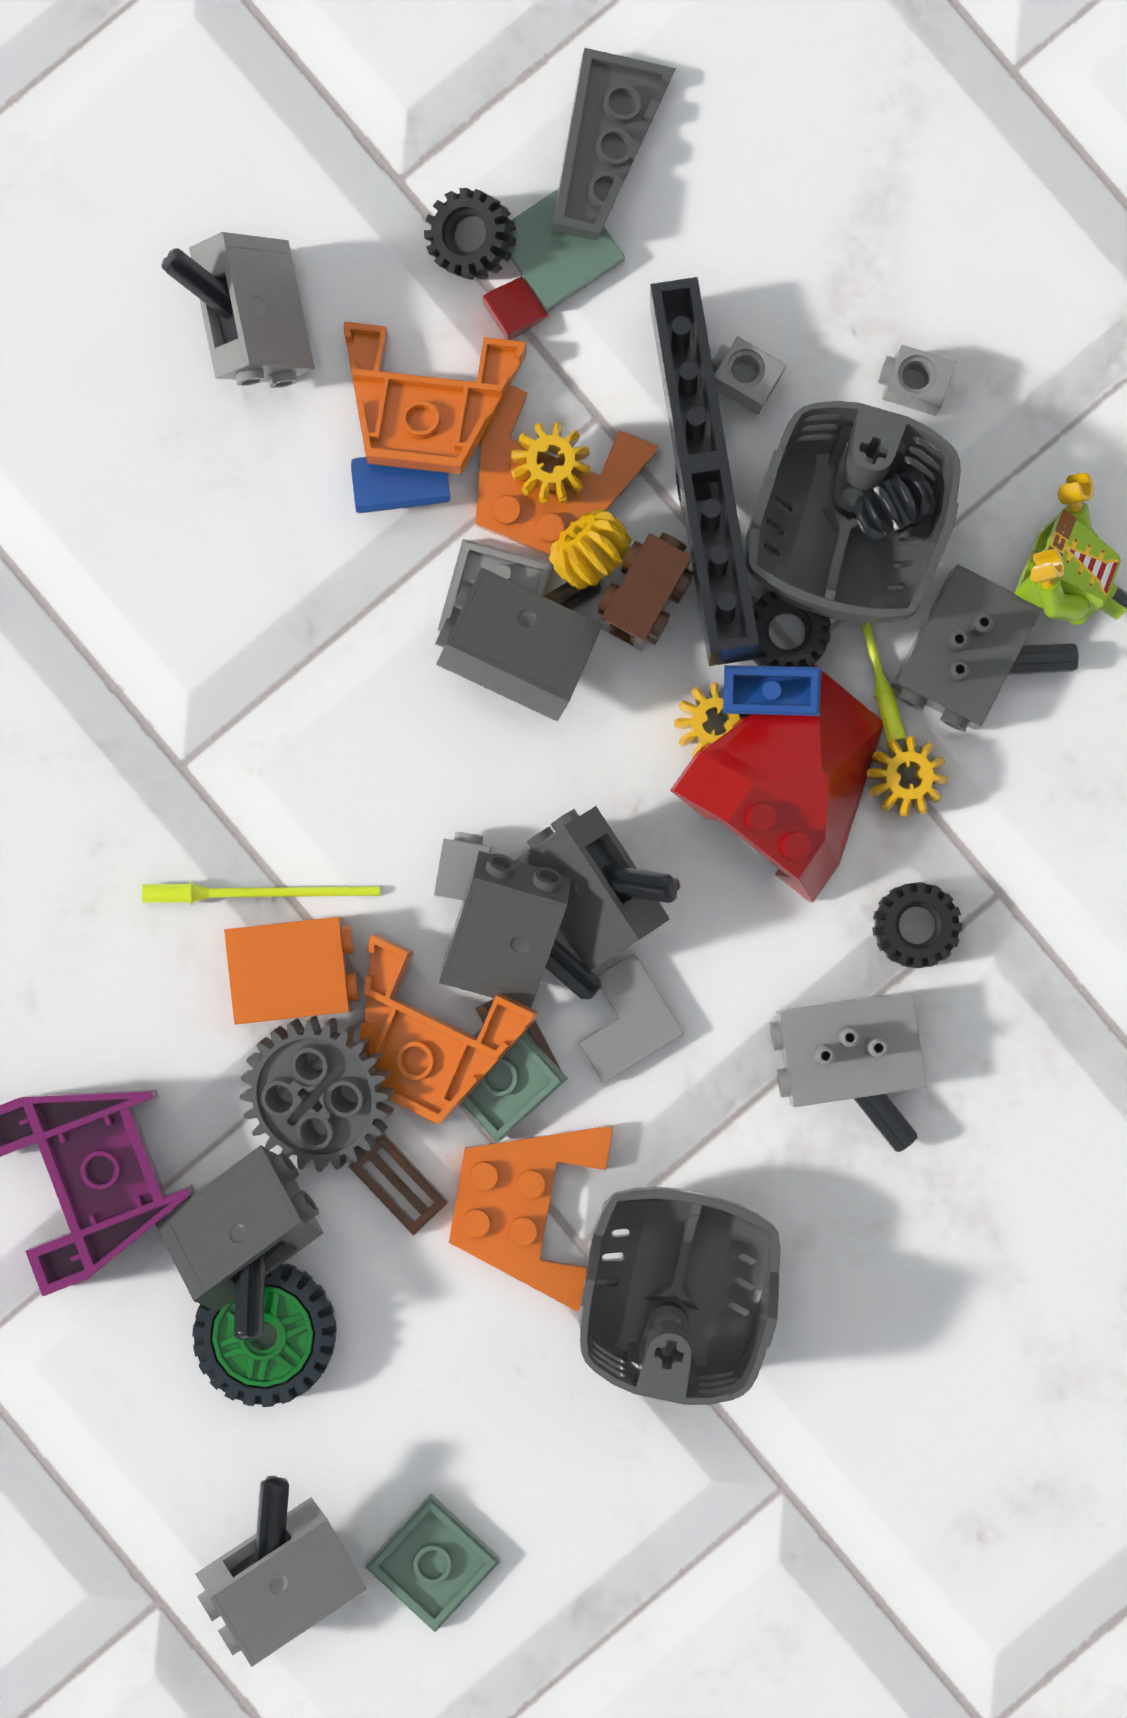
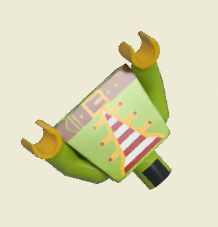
M1086 472L1069 475L1066 478V484L1059 488L1057 493L1058 499L1062 504L1068 505L1037 534L1014 593L1020 598L1042 608L1047 617L1066 620L1074 625L1083 624L1098 609L1115 620L1119 619L1127 610V592L1114 584L1121 563L1120 556L1098 537L1091 526L1088 505L1083 502L1089 501L1094 492L1092 478Z

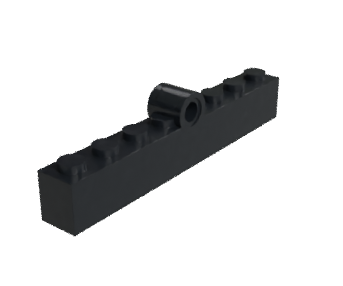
M698 277L650 284V311L674 451L677 492L680 508L684 513L690 555L692 556L691 562L708 666L754 660L757 658L759 640Z

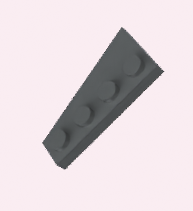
M584 48L551 231L597 241L676 68Z

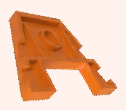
M344 322V335L368 464L462 475L526 358V342L484 337L477 381L472 382L382 372L388 338L386 326Z
M510 385L481 439L476 527L550 557V548L552 543L560 538V532L565 531L571 522L580 519L584 513H591L600 508L606 511L619 495L627 489L645 465L654 458L658 446L619 430L600 475L593 472L589 476L584 477L575 475L583 484V489L580 493L574 492L566 485L564 487L567 494L566 502L560 503L557 499L556 491H549L548 502L541 504L539 502L541 488L537 487L532 494L525 496L522 493V487L529 478L514 480L512 477V470L523 464L511 460V451L526 449L520 442L510 438L528 394ZM551 455L548 456L547 460H539L537 463H544V471L547 473H553L555 466L564 465V461L558 463V458Z
M373 934L368 941L367 953H370L369 974L365 976L363 994L366 995L364 1022L360 1026L359 1041L369 1037L370 1042L365 1052L368 1055L378 1052L383 1054L375 1066L377 1070L386 1069L391 1071V1074L381 1082L382 1086L395 1089V1093L388 1100L436 1124L444 1123L533 1024L539 1012L503 994L495 996L478 1037L396 998L414 951L383 936Z
M604 1125L583 1130L500 1141L498 1144L494 1142L465 1147L449 1243L573 1310L579 1311L586 1266L547 1260L540 1257L556 1163L561 1162L606 1170L613 1126Z

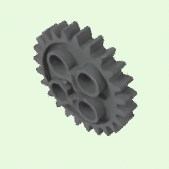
M313 1016L306 1021L305 1027H303L298 1018L287 1025V1031L282 1026H278L270 1033L271 1039L265 1037L256 1045L260 1053L254 1052L246 1060L253 1070H248L241 1076L243 1082L252 1086L240 1094V1099L253 1102V1107L243 1114L244 1118H258L260 1123L252 1131L253 1136L267 1133L270 1138L266 1142L265 1148L270 1150L279 1145L282 1148L281 1153L288 1157L292 1154L297 1155L298 1169L301 1170L311 1159L314 1160L317 1172H322L328 1166L329 1159L336 1170L344 1166L347 1162V1157L353 1163L357 1162L364 1155L362 1149L370 1151L378 1143L374 1136H381L388 1128L381 1119H387L394 1110L391 1106L382 1102L388 1100L395 1093V1089L381 1085V1082L391 1074V1071L386 1069L377 1070L375 1066L383 1054L378 1052L368 1055L365 1052L370 1042L369 1037L362 1039L358 1043L353 1041L354 1026L352 1025L343 1033H338L337 1021L334 1018L328 1021L323 1029L320 1027L317 1016ZM307 1052L314 1053L321 1059L323 1070L311 1067L307 1060ZM338 1064L343 1065L344 1072L320 1096L319 1100L306 1111L297 1123H292L290 1121L291 1115L311 1096L316 1087L331 1074ZM277 1085L284 1086L290 1091L293 1098L292 1103L281 1099L278 1095ZM342 1085L349 1086L356 1092L358 1103L345 1099L341 1091ZM312 1118L319 1119L325 1124L328 1131L327 1135H322L313 1128Z

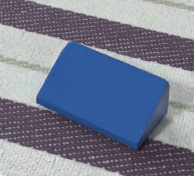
M366 457L351 460L356 513L439 504L450 501L448 473L368 464Z
M724 665L723 714L820 716L821 667Z

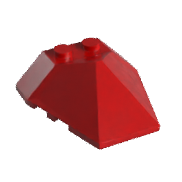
M822 670L820 716L751 714L748 717H743L732 725L733 728L715 742L708 743L697 751L670 789L672 793L702 817L720 821L779 869L775 875L812 903L840 864L866 783V771L871 767L872 755L876 751L883 729V723L879 717Z

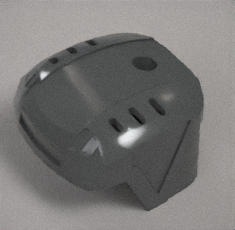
M830 401L803 406L794 413L788 422L778 449L774 450L746 536L745 563L747 570L761 584L779 596L781 601L821 616L864 625L874 622L908 619L917 612L923 601L955 525L959 505L957 497L961 475L960 459L957 451L946 439L930 427L908 416L856 402ZM905 471H921L926 481L930 482L935 492L934 497L938 503L933 516L926 519L924 523L885 542H870L865 532L862 533L856 521L857 516L853 510L854 506L847 504L843 500L841 491L850 487L856 488L862 494H865L867 490L878 486L879 483L893 476H898ZM773 500L779 501L781 504L790 509L791 512H786L784 509H782L780 506L774 503ZM767 523H770L773 526H775L777 529L782 531L784 535H780L779 533H777L775 530L769 527ZM917 540L920 542L919 544L911 545L899 544V541ZM764 547H768L776 554H778V556L772 555ZM893 564H913L914 567L895 568ZM887 586H902L903 589L890 590Z
M653 1186L633 1188L614 1193L603 1203L592 1231L584 1286L580 1299V1347L585 1363L605 1380L628 1392L678 1404L711 1405L731 1401L743 1396L751 1389L758 1377L766 1350L771 1345L777 1324L781 1250L776 1227L758 1213L740 1204L700 1192ZM617 1229L629 1230V1233L624 1235L612 1234ZM621 1252L624 1254V1257L616 1259H604L602 1257L604 1254ZM746 1254L755 1259L756 1262L750 1264L740 1259L739 1256ZM616 1277L619 1279L617 1283L613 1284L597 1283L599 1279ZM739 1277L754 1285L755 1288L749 1290L735 1283L734 1279ZM734 1302L747 1309L749 1313L743 1315L728 1307V1304ZM662 1313H673L680 1319L681 1324L671 1320H664L654 1325V1321Z

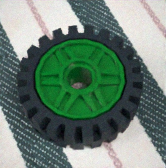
M286 1263L281 1264L265 1276L263 1322L270 1323L276 1329L277 1341L272 1344H262L257 1340L247 1341L235 1338V1299L219 1311L212 1310L201 1304L199 1305L192 1332V1337H194L195 1357L198 1356L200 1362L198 1366L203 1375L207 1374L210 1378L209 1383L216 1390L219 1388L225 1392V1397L233 1401L235 1399L241 1400L243 1405L248 1406L259 1404L262 1407H271L277 1403L284 1404L308 1391L325 1372L335 1347L336 1320L334 1318L333 1306L331 1301H328L325 1290L320 1284L317 1285L312 1280L313 1277L305 1271L301 1272L294 1265Z

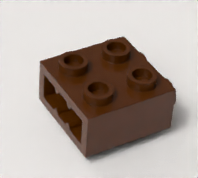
M663 532L659 538L649 533L644 544L637 540L634 541L622 563L623 567L620 572L625 574L620 586L611 582L598 605L599 610L597 613L602 615V630L639 651H642L647 641L656 645L671 616L664 610L670 600L679 604L694 575V572L688 570L692 556L685 553L687 546L683 542Z

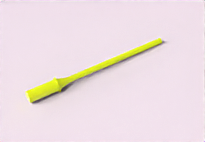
M871 623L861 624L875 675V695H873V698H876L886 739L887 741L891 739L896 741L905 739L906 736L894 695L896 689H892L884 676Z
M190 881V884H142L143 903H190V905H193L194 902L203 899L222 897L380 896V886L207 888L193 884V881Z

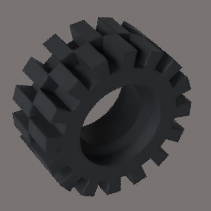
M459 188V194L449 191L444 194L447 199L446 202L443 203L437 200L434 203L433 207L438 210L436 215H427L425 222L431 224V230H424V239L431 242V245L426 246L427 251L430 255L436 257L434 262L439 267L446 269V271L470 280H474V277L479 279L488 278L489 271L497 273L502 269L499 265L502 259L508 262L512 254L507 252L509 245L515 247L516 238L511 236V231L516 230L515 222L508 218L511 213L507 207L500 204V201L478 189L472 191L469 188ZM467 217H479L484 222L486 228L485 240L475 251L462 252L455 242L456 228Z
M767 592L753 605L759 640L757 658L753 661L758 666L811 667L823 656L830 642V618L781 601V598L775 593ZM780 614H793L804 624L805 638L802 644L794 649L779 648L772 642L769 636V625Z
M922 882L904 884L890 890V893L878 903L880 905L873 915V919H875V926L872 927L873 936L877 938L878 943L876 944L880 951H884L887 955L886 957L891 961L911 968L931 967L937 965L941 960H946L951 955V950L957 947L960 941L958 935L959 931H962L963 924L959 922L958 915H961L959 907H955L952 901L954 899L948 893L945 894L941 891L940 887ZM915 906L928 910L935 921L933 935L929 940L921 944H913L905 940L899 929V921L902 914L907 909Z

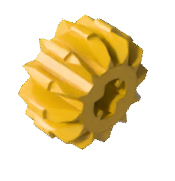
M555 422L553 435H546L545 427L542 423L535 424L537 439L534 440L528 434L522 433L519 436V442L526 450L517 449L511 451V460L523 464L512 470L513 479L523 480L529 478L522 487V493L525 496L532 494L537 487L541 488L539 493V502L541 504L548 502L549 491H556V496L560 503L566 502L567 494L564 487L567 485L574 492L580 493L583 489V484L575 475L584 477L589 476L591 473V466L579 462L590 455L589 447L579 446L573 448L580 438V433L577 430H573L565 439L562 438L563 424L561 422ZM549 453L558 455V463L564 461L563 466L558 465L554 467L553 473L544 471V463L537 464L539 460H547Z
M602 508L596 509L591 513H584L580 519L571 522L565 531L560 532V538L552 543L550 548L549 560L555 566L554 570L563 580L566 579L571 586L584 589L589 585H597L605 576L610 577V573L616 567L621 566L622 559L630 550L629 545L632 538L628 535L626 527L618 518H614L609 511H604Z
M713 682L710 685L709 699H706L699 687L692 689L691 693L698 705L697 707L684 700L678 705L682 712L691 716V718H678L674 721L675 728H690L691 731L679 739L680 746H687L694 740L699 743L692 753V758L705 745L715 742L733 728L732 725L741 719L739 714H723V698H719L720 687L717 682ZM715 711V717L721 713L726 718V722L721 727L724 734L717 736L715 735V730H712L710 734L704 730L703 725L708 720L706 713Z
M914 736L905 738L903 752L895 739L887 741L886 747L890 757L880 751H875L872 755V759L883 768H872L866 771L867 778L880 779L881 782L880 785L874 786L868 791L870 796L874 797L883 792L888 795L880 806L884 811L891 809L896 800L899 801L898 814L900 817L908 816L911 802L918 814L926 813L928 809L924 797L935 803L942 799V795L931 787L932 784L944 785L948 783L947 776L934 774L933 769L945 764L944 758L937 757L929 762L926 757L933 749V745L930 742H926L918 752H915L916 741ZM899 766L901 770L909 766L915 769L912 778L917 781L915 787L913 784H909L903 788L898 784L901 780V775L896 772Z

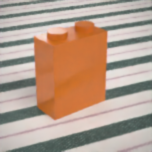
M343 917L224 929L234 1025L353 1011L352 1002L359 1001L357 973H348L347 954H354L353 931L351 925L343 926Z

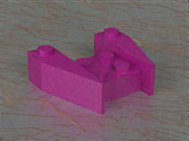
M157 1090L31 1095L0 1105V1157L30 1145L38 1144L70 1229L69 1233L35 1245L25 1251L42 1297L89 1279L194 1192L193 1186L190 1185L165 1194L132 1106L158 1097Z

